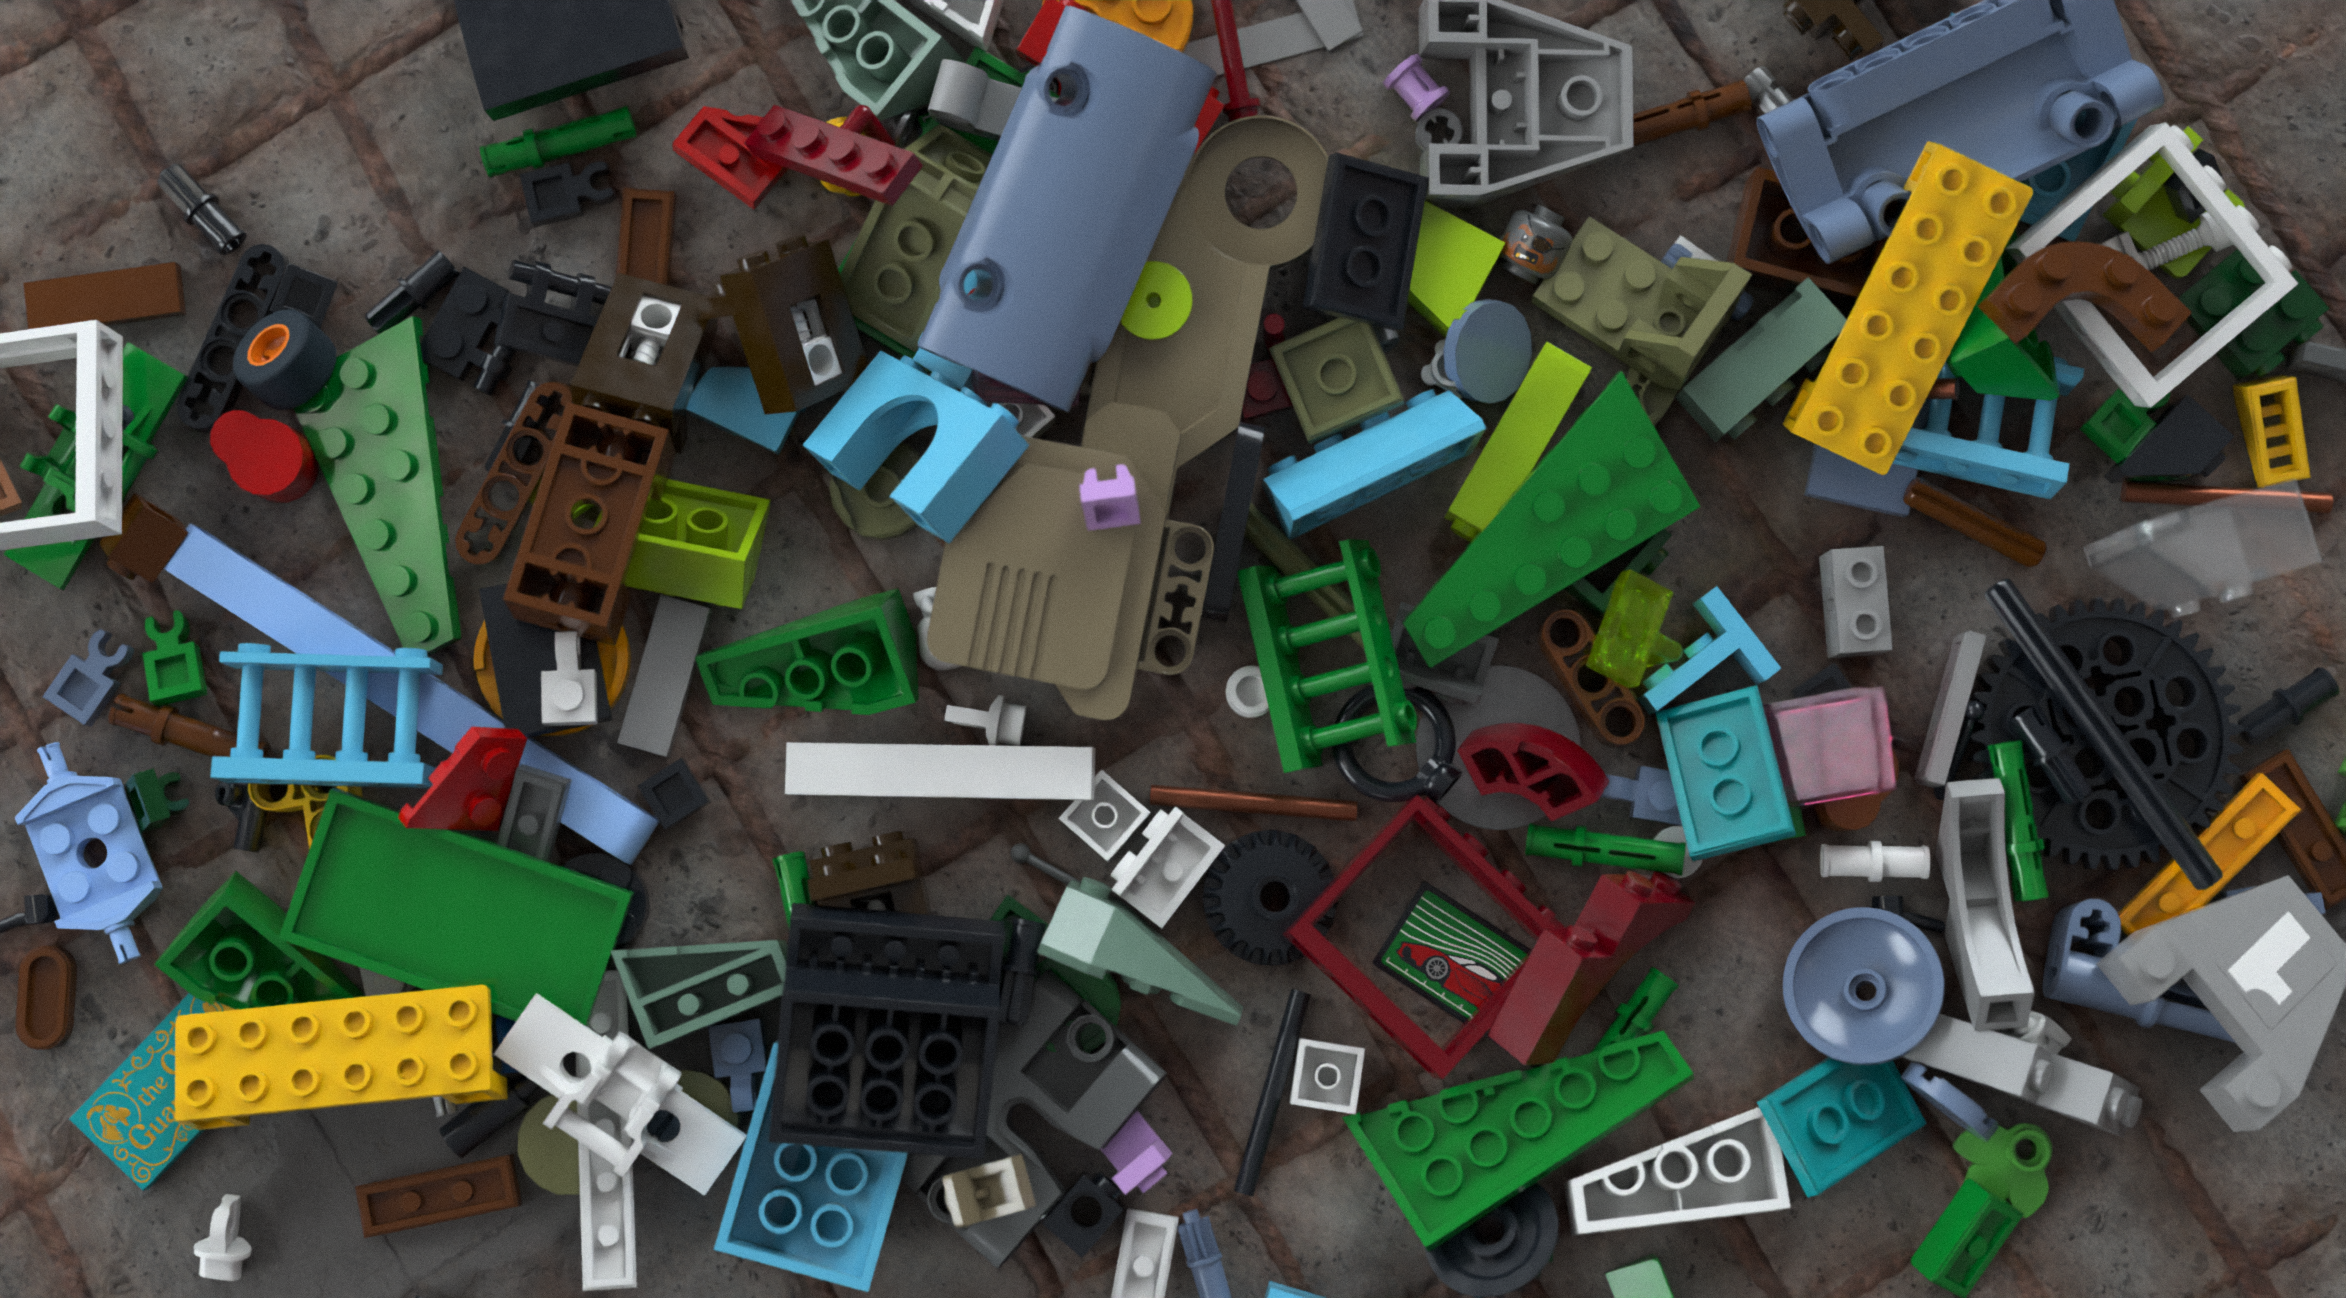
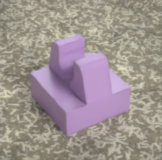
M1116 465L1117 479L1098 481L1095 468L1086 471L1084 482L1080 484V493L1088 531L1141 524L1134 478L1130 476L1125 465Z

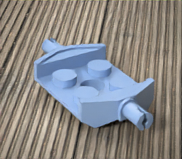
M60 743L47 744V748L40 747L37 749V752L49 777L47 779L48 784L44 785L15 816L17 825H25L60 915V919L54 921L56 927L62 929L104 930L106 935H110V940L119 960L118 963L130 962L132 959L141 957V954L138 951L129 927L134 926L133 920L156 900L163 889L121 778L78 776L76 772L68 771L69 769L60 749ZM93 839H100L107 848L106 860L97 868L90 867L84 859L85 847Z

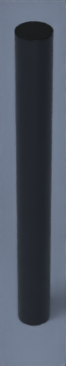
M1295 989L1290 991L1235 1183L1234 1191L1254 1196L1311 994Z

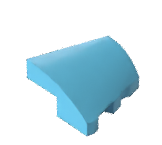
M711 367L693 390L686 408L690 415L734 436L738 435L778 455L800 411L804 413L806 410L804 408L797 412L765 415L749 367Z

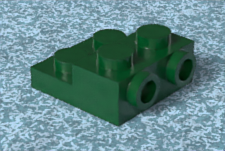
M2236 249L2177 298L2192 312L2186 321L2202 337L2265 284V282L2241 252ZM2296 269L2290 272V274L2298 284L2215 353L2237 380L2244 378L2252 372H2255L2261 378L2285 359L2279 350L2292 339L2298 345H2301L2324 327L2318 318L2329 310V307Z

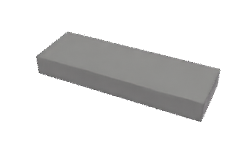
M660 595L617 741L618 744L670 758L697 666L695 657L701 652L713 611L711 608Z
M1969 630L1953 638L1914 777L1915 783L1931 788L1945 786L1987 635Z

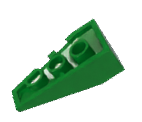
M2015 229L2005 248L2018 238ZM2004 248L1946 359V363L1956 378L1963 377L1977 393L2051 401L2060 397L2050 344L2046 340L2039 342L2035 327L2026 337L2015 344L1978 307L2006 275L2018 265Z
M237 871L202 905L154 964L195 998L212 1005L216 1001L236 1010L366 997L326 955L278 939L287 914Z

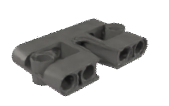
M1049 969L1034 983L1027 1023L1024 1026L999 1023L984 1159L908 1153L900 1181L928 1205L930 1212L935 1218L950 1225L994 1267L999 1269L1067 1193L1038 1148L1014 1127L1012 1122L1014 1109L1019 1104L1026 1103L1033 1107L1054 1127L1097 1150L1105 1149L1161 1084L1167 1072L1117 1029L1109 1019L1099 1013L1056 973ZM1075 1020L1070 1026H1065L1069 1021ZM1096 1023L1105 1031L1106 1043L1098 1053L1090 1054L1082 1047L1080 1038L1085 1027ZM1050 1043L1054 1044L1057 1053L1047 1050L1046 1047ZM1022 1154L1036 1206L957 1229L954 1225L952 1214L944 1204L943 1195L945 1188L943 1177Z

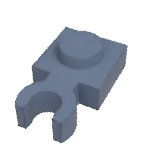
M103 629L96 631L90 638L88 644L89 656L85 660L79 655L72 654L42 696L83 725L91 727L121 685V683L109 675L114 668L126 665L134 654L133 647L122 643L117 652L109 657L105 652V645L113 634Z

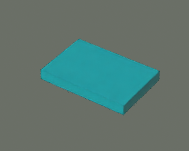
M1757 685L1655 712L1689 855L1693 862L1796 836Z
M1827 1057L1756 1102L1807 1198L1821 1194L1927 1124L1905 1082L1901 1079V1075L1893 1060L1875 1065H1854Z

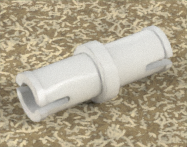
M1869 841L1867 846L1821 844L1820 873L1822 877H1868L1869 882H1881L1882 877H1921L1922 879H1928L1930 874L1929 847L1924 845L1921 847L1882 846L1881 841Z

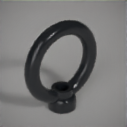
M1373 684L1358 691L1344 704L1334 724L1360 718L1369 708L1377 704ZM1417 687L1416 689L1404 688L1406 700L1410 701L1413 706L1426 715L1435 734L1433 756L1415 777L1400 782H1388L1373 777L1357 761L1352 741L1332 746L1333 756L1339 771L1346 781L1367 797L1383 802H1405L1416 795L1419 797L1426 795L1437 804L1463 773L1452 764L1456 749L1455 728L1448 711L1432 693L1422 687Z

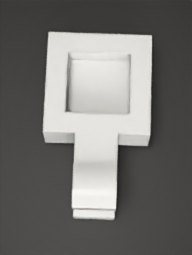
M555 632L557 671H541L542 724L544 726L596 725L597 673L594 669L581 670L580 637H577V632Z

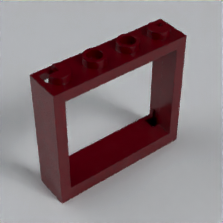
M1416 795L1409 801H1406L1283 935L1434 1079H1444L1493 1025L1533 948L1440 1048L1316 930L1314 925L1412 822L1536 941H1538L1544 928H1563L1564 926L1554 917L1556 914L1549 908L1541 905L1537 909L1522 895L1527 889L1515 875L1504 868L1499 873L1484 859L1489 853L1476 838L1467 832L1461 837L1447 823L1451 817L1442 806L1438 807L1429 797L1422 800Z

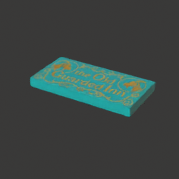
M188 993L69 1118L142 1191L149 1190L205 1131L197 1130L175 1121L176 1018L180 1015L236 1009L216 1001L212 1005Z

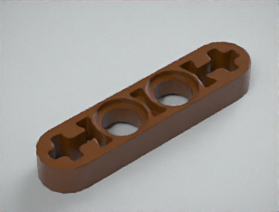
M558 381L546 382L537 386L530 394L457 531L455 538L456 549L467 562L476 565L486 564L498 558L504 551L542 480L563 414H554L546 428L556 430L553 439L542 429L527 426L526 423L529 417L535 422L541 421L546 411V406L540 402L543 395L553 396L558 391L563 395L560 403L564 407L567 402L572 403L571 388L567 384ZM525 435L536 437L543 446V456L535 465L523 464L515 455L516 442ZM499 481L511 482L519 492L518 503L511 510L499 509L491 500L492 487ZM482 507L490 516L507 520V525L504 529L499 523L494 524L487 538L494 544L493 549L485 548L477 554L472 550L474 542L468 538V534L470 531L474 533L479 532L487 522L488 517L478 515Z

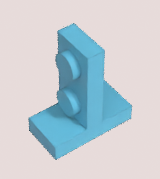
M1717 586L1694 602L1693 606L1718 637L1713 639L1708 632L1683 650L1689 658L1675 670H1672L1668 664H1665L1642 682L1648 690L1637 699L1649 715L1657 712L1731 654L1755 685L1766 681L1782 669Z

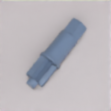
M1197 1209L1182 1213L1185 1223L1179 1224L1177 1228L1187 1258V1267L1191 1268L1199 1298H1232L1221 1263L1222 1254L1218 1249L1209 1216L1201 1218Z

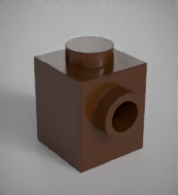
M134 492L122 510V534L105 536L99 544L109 558L106 564L112 570L132 581L139 575L153 583L184 540L188 531L179 518Z

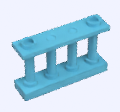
M2054 357L2059 395L2067 396L2082 380L2084 368L2068 365L2066 360ZM1945 361L1937 378H1956ZM1984 394L1977 440L1974 441L1952 437V434L1947 431L1953 399H1931L1927 427L1922 430L1910 428L1892 464L2051 500L2067 483L2070 465L2069 463L2053 460V456L2049 454L2058 398L2051 401L2036 399L2028 451L2024 453L2003 449V446L1998 443L2006 396Z
M240 643L238 644V652L220 651V663L234 669H242L236 748H231L230 757L212 756L210 778L226 783L430 789L433 784L428 777L436 768L420 763L421 755L415 754L420 674L442 675L443 664L427 657V650L396 648L395 657L271 653V646L265 644ZM264 670L294 671L289 749L283 750V759L263 758L264 750L258 749ZM316 671L347 672L341 751H336L335 760H315L316 752L311 751ZM368 673L399 674L394 753H388V762L368 761V753L363 752Z

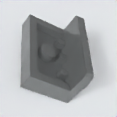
M1400 602L1391 630V637L1403 687L1405 689L1422 687L1438 692L1437 694L1440 698L1453 704L1464 705L1467 702L1479 704L1500 632L1494 630L1437 665L1429 668L1402 624V621L1415 606Z

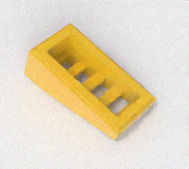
M2275 375L2234 384L2233 392L2236 409L2257 487L2266 488L2311 478L2296 377ZM2274 394L2275 403L2261 405V396ZM2279 414L2281 423L2264 426V417ZM2284 435L2286 443L2267 447L2266 439ZM2286 455L2290 456L2292 464L2270 468L2269 459Z

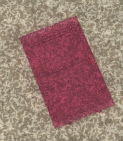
M1883 686L1869 689L1856 687L1763 704L1789 808L1897 790L1891 743L1893 738L1890 734L1886 691Z

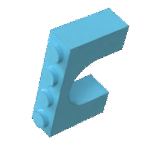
M880 351L803 443V446L832 475L860 491L890 453L904 439L920 429L938 425L935 437L928 450L890 497L918 526L950 543L1028 448L1029 444L1015 430L1019 421L1001 405L994 403L989 408L986 402L969 388L963 387L958 392L957 388L947 378L936 371H933L928 376L927 372L910 357L904 355L898 360Z

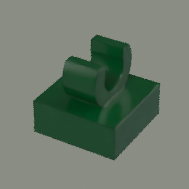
M152 768L134 773L123 785L141 833L161 828L171 815L181 813L190 804L188 798L170 801L164 795V787L172 786L179 782L181 779L179 773L169 772L157 779L155 770Z

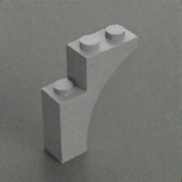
M2000 778L1947 782L1935 853L1950 899L1944 936L1974 1031L2028 1027L2034 997V989L2018 938L2010 896L2004 831L2005 792Z
M1942 1014L1939 1015L1936 1024L1928 1036L1916 1048L1902 1056L1927 1068L2012 1096L2123 1138L2127 1127L2133 1128L2142 1108V1099L2138 1097L2140 1088L2114 1073L2053 1054L2038 1045L1992 1030L1974 1031L1972 1024Z

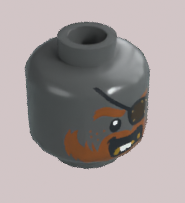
M1539 204L1533 213L1527 210L1515 211L1500 237V240L1505 242L1499 255L1503 259L1500 267L1536 285L1540 278H1552L1559 270L1573 241L1570 233L1561 228L1565 218Z

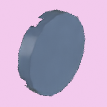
M1490 299L1471 302L1463 309L1467 311L1460 320L1454 319L1448 329L1443 349L1445 372L1449 381L1455 382L1456 387L1460 390L1457 392L1463 398L1488 404L1503 401L1519 388L1528 373L1532 356L1531 332L1525 317L1513 305Z
M1911 1062L1901 1075V1079L1940 1112L1971 1134L1988 1143L1999 1128L1998 1122L1993 1118H1988L1983 1113L1984 1109L1943 1078L1938 1079L1937 1077L1931 1078L1930 1076L1927 1078L1923 1075L1927 1070L1926 1067L1917 1062Z

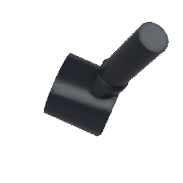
M52 894L24 896L25 913H16L1 919L0 933L19 926L54 922L57 919V907Z
M1903 896L1872 897V908L1897 914L1918 928L1940 934L1945 928V922L1914 912H1903Z

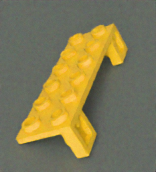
M1930 141L1926 142L1903 187L1904 190L1912 194L1816 381L1814 382L1808 378L1805 379L1783 422V425L1790 432L1881 475H1885L1889 471L2033 195L2031 187L1941 144Z
M486 985L180 1015L175 1020V1121L197 1130L250 1125V1115L439 1096L454 1104L508 1099L507 1078L493 1070L491 990Z

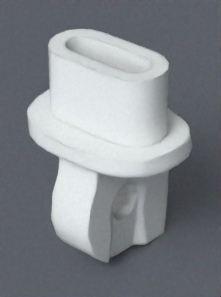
M998 695L991 704L989 712L947 705L944 720L953 724L986 729L989 746H998V743L1020 746L1027 706L1005 703V696Z
M2033 1010L2030 1012L2028 1027L2000 1029L2001 1034L2038 1045L2056 1055L2072 1039L2052 1019Z
M225 1194L223 1196L221 1205L214 1210L212 1216L210 1237L194 1245V1254L200 1257L199 1275L201 1277L225 1281L241 1279L243 1260L251 1255L252 1249L244 1238L238 1236L241 1196Z

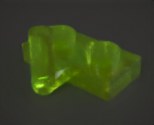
M1631 569L1620 572L1586 666L1627 688H1632L1640 685L1646 667L1679 660L1683 654L1682 646L1678 642L1659 633L1673 591Z

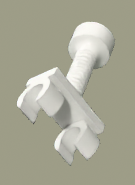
M2208 212L2200 214V225L2196 229L2187 231L2181 236L2178 235L2177 238H2172V241L2169 239L2167 243L2162 242V245L2158 244L2157 247L2153 246L2152 249L2149 248L2142 253H2137L2128 231L2121 232L2096 243L2130 255L2147 270H2152L2154 267L2157 268L2159 265L2172 261L2173 258L2177 259L2178 256L2181 257L2183 254L2186 255L2188 252H2193V249L2202 248L2203 245L2211 246L2216 252L2234 245Z

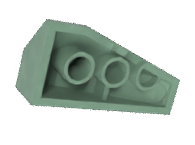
M791 0L798 14L804 19L813 34L821 54L827 59L836 75L835 78L842 90L860 105L868 106L880 121L930 103L942 59L966 62L942 36L895 0Z
M1083 877L1081 883L1075 880L1070 881L1037 953L1103 979L1105 973H1111V971L1121 974L1120 978L1128 983L1132 990L1147 995L1148 993L1159 994L1161 989L1170 991L1169 999L1177 1005L1236 1026L1238 1025L1243 1006L1125 903L1111 896L1112 889L1108 885L1088 877Z

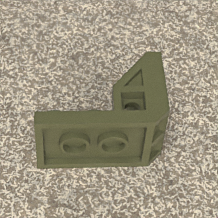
M938 124L904 149L913 152L923 167L893 206L875 200L840 273L852 315L913 352L918 351V340L925 329L936 302L939 301L941 270L948 259L993 156L942 124Z
M1589 216L1573 238L1572 245L1559 270L1552 278L1543 280L1533 294L1531 303L1659 386L1680 390L1736 310L1752 274L1735 263L1680 257L1671 269Z

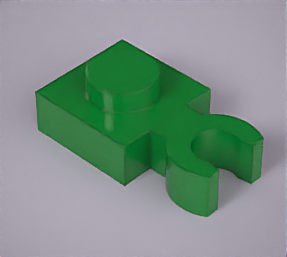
M2118 388L2106 398L2079 429L2118 464L2133 451L2157 424L2147 414L2154 413L2164 406L2170 399L2171 393L2169 392L2155 405L2148 408L2135 406Z
M179 610L173 611L174 627L167 633L160 632V624L153 616L146 617L145 631L149 638L157 645V650L142 654L149 699L152 704L158 707L207 695L200 647L194 641L184 643L190 633V624L188 619Z

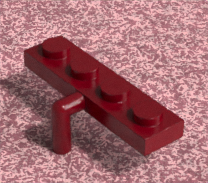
M773 105L744 142L756 157L891 206L896 203L923 167L913 152L895 146L894 140L873 111L866 105L855 107L840 127Z

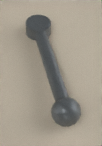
M1017 843L1011 848L1010 856L1014 862L1019 864L1026 862L1066 885L1071 880L1081 883L1075 877L1033 855L1026 844Z

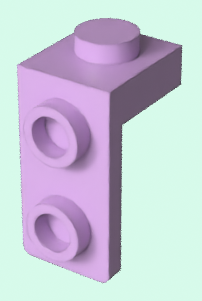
M1138 1110L1105 1149H1100L1117 1169L1118 1173L1112 1179L1125 1195L1135 1186H1138L1144 1193L1167 1174L1162 1164L1173 1154Z

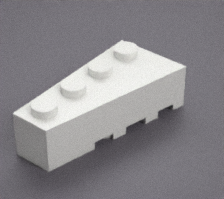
M1759 1107L1564 1183L1571 1236L1774 1212L1791 1208L1781 1147Z

